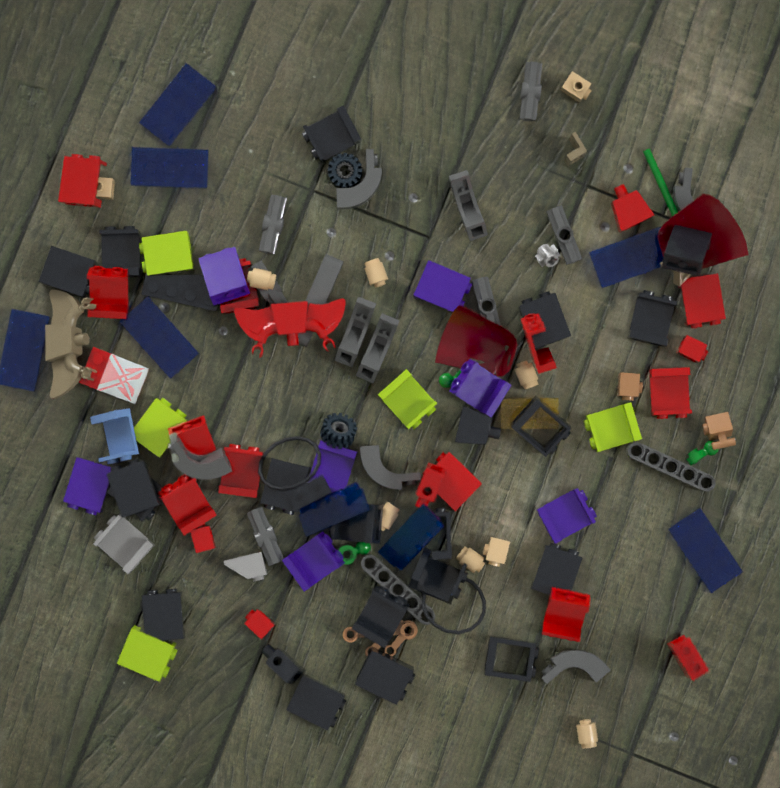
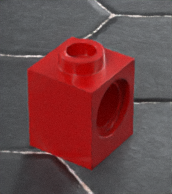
M686 335L676 353L698 363L700 360L704 361L708 350H706L707 344Z
M204 523L190 532L196 553L216 548L210 526H205Z
M259 608L256 612L252 609L245 617L247 621L244 623L260 639L275 625Z

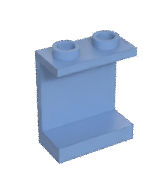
M130 408L90 417L91 424L103 423L110 456L99 458V462L107 461L108 464H114L119 462V458L120 461L132 459L131 455L139 454Z

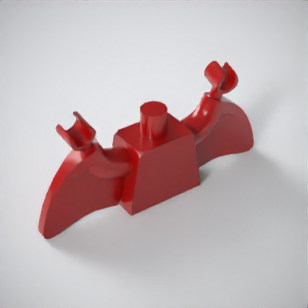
M338 299L321 305L308 304V301L271 304V308L267 307L260 310L237 307L234 309V313L242 330L249 337L258 341L257 345L252 347V355L256 349H259L261 351L259 358L263 356V343L265 344L267 338L276 333L279 336H287V346H298V334H306V331L315 332L320 339H323V347L329 352L326 347L327 344L332 343L334 348H336V345L332 339L328 338V335L339 325L344 314L346 301L345 299Z

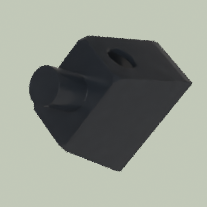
M463 406L455 443L486 445L488 437L499 440L501 428L491 426V417Z
M268 644L262 650V653L268 658L265 663L287 684H294L304 673L305 669L283 649L278 648L275 650ZM280 658L282 659L281 665L278 664Z

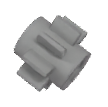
M544 244L538 248L535 257L541 267L545 266V264L548 267H553L557 264L560 253L554 244L551 246Z

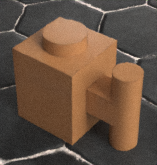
M728 412L705 417V423L702 424L704 435H708L709 441L718 439L717 442L711 443L713 450L736 445L735 438H726L732 436L733 432Z

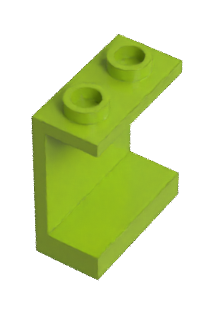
M188 231L141 237L142 243H139L140 253L144 254L145 261L142 262L143 273H147V276L182 270H194Z
M407 369L378 394L407 429L411 427L415 429L422 423L420 419L425 414L429 417L437 410L434 407L437 405V402L428 395Z
M163 397L161 400L156 398L134 427L136 441L159 458H162L166 453L165 451L170 443L168 428L188 421L185 419L187 416L179 409L174 411L170 408L172 404Z
M631 402L586 415V420H583L586 431H590L592 437L589 439L590 446L596 452L642 439Z
M134 625L131 628L117 664L160 682L162 677L166 678L170 667L167 665L176 656L178 650L175 647L177 643H166L141 632V628Z

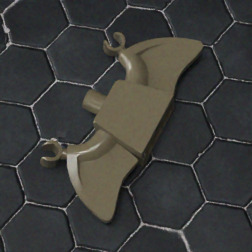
M50 290L49 295L53 316L51 325H45L46 361L52 362L53 369L50 397L57 399L72 390L82 377L94 381L91 378V373H97V371L88 367L84 368L78 364L76 357L82 355V345H88L90 341L89 335L87 333L82 334V330L76 327V323L85 309L94 310L96 304H90L93 298H83L80 304L69 293Z

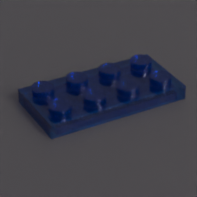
M186 63L139 123L170 147L217 87Z
M132 147L130 185L208 189L209 150Z
M661 226L589 252L601 288L661 268V262L664 258L658 240V232Z
M149 297L135 307L127 315L126 319L120 321L170 379L199 355V352Z
M11 309L0 362V385L35 392L45 345V325H49L50 316Z
M698 508L668 528V531L710 593H713L743 572L701 508Z

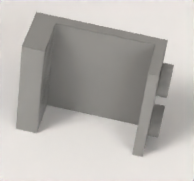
M121 514L117 517L113 515L107 522L109 526L106 530L103 531L101 529L94 537L96 541L93 544L100 547L123 568V571L130 574L155 544L127 519L122 518Z

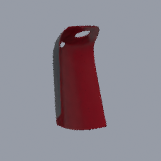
M701 194L665 222L658 232V240L663 257L674 225L712 233L710 248L706 251L702 269L749 255L747 242L738 223L729 210L712 195Z
M459 305L453 311L438 346L435 363L462 368L469 358L481 360L484 363L478 365L495 376L502 377L511 368L517 348V340L507 329ZM511 355L510 363L507 366L508 357Z

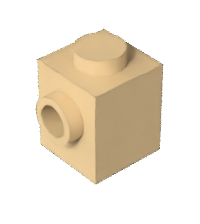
M572 71L560 91L580 103L582 98L587 99L592 90L589 89L591 86L590 82Z
M99 177L97 199L113 200L115 186L113 178Z
M490 537L489 544H485L483 555H486L485 559L489 560L488 564L500 567V563L505 564L510 541Z

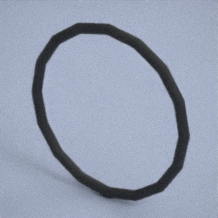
M299 436L284 438L272 444L264 452L259 461L258 474L261 481L271 489L280 491L295 489L307 483L315 476L321 465V452L318 445L309 438ZM300 440L308 442L315 448L317 464L313 472L305 480L293 486L285 487L272 485L265 480L262 473L263 462L267 454L276 446L287 441Z
M466 577L465 581L470 583L479 592L482 600V613L478 621L467 629L459 631L450 630L436 624L429 616L425 606L426 594L422 593V609L425 617L435 628L445 633L459 635L471 632L481 624L486 614V600L482 590L473 580Z

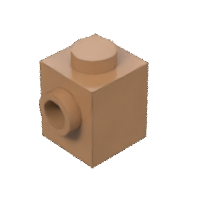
M619 373L617 396L622 397V400L633 401L634 397H639V394H642L643 383L639 382L640 374Z

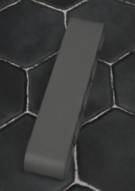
M328 254L325 255L305 300L308 301V304L321 305L327 303L344 261ZM306 331V334H298L299 344L307 347L314 332Z
M635 442L629 444L626 448V454L630 459L693 488L707 492L715 487L716 483L713 476L646 445ZM634 445L640 448V454L637 457L631 454V448ZM652 453L658 457V461L654 465L648 461V457ZM669 461L675 464L673 472L666 470V464ZM687 469L693 474L690 480H686L683 476ZM705 477L710 480L708 488H703L701 485V480Z
M372 554L364 556L361 561L362 568L394 596H401L406 600L410 597L416 598L418 601L417 606L414 608L409 607L408 611L420 623L424 625L431 624L429 620L424 621L421 619V613L423 612L421 606L422 599L376 556ZM367 558L375 560L376 564L371 569L367 568L364 564ZM381 571H387L390 575L389 579L385 582L381 581L378 577ZM396 584H400L404 588L403 592L399 595L394 594L392 590ZM425 603L427 611H430L432 613L431 618L434 620V611Z

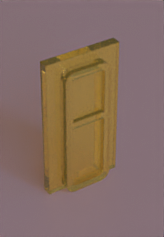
M504 398L501 402L500 412L501 429H512L510 423L533 398ZM540 398L559 415V398ZM540 407L522 428L558 429V422Z

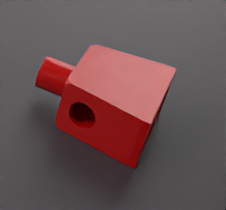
M624 184L614 188L618 199L612 201L611 206L619 233L654 216V213L637 190L628 193Z
M428 463L416 492V496L419 498L415 506L426 510L429 502H434L447 469ZM425 487H430L432 490L428 492L425 490Z

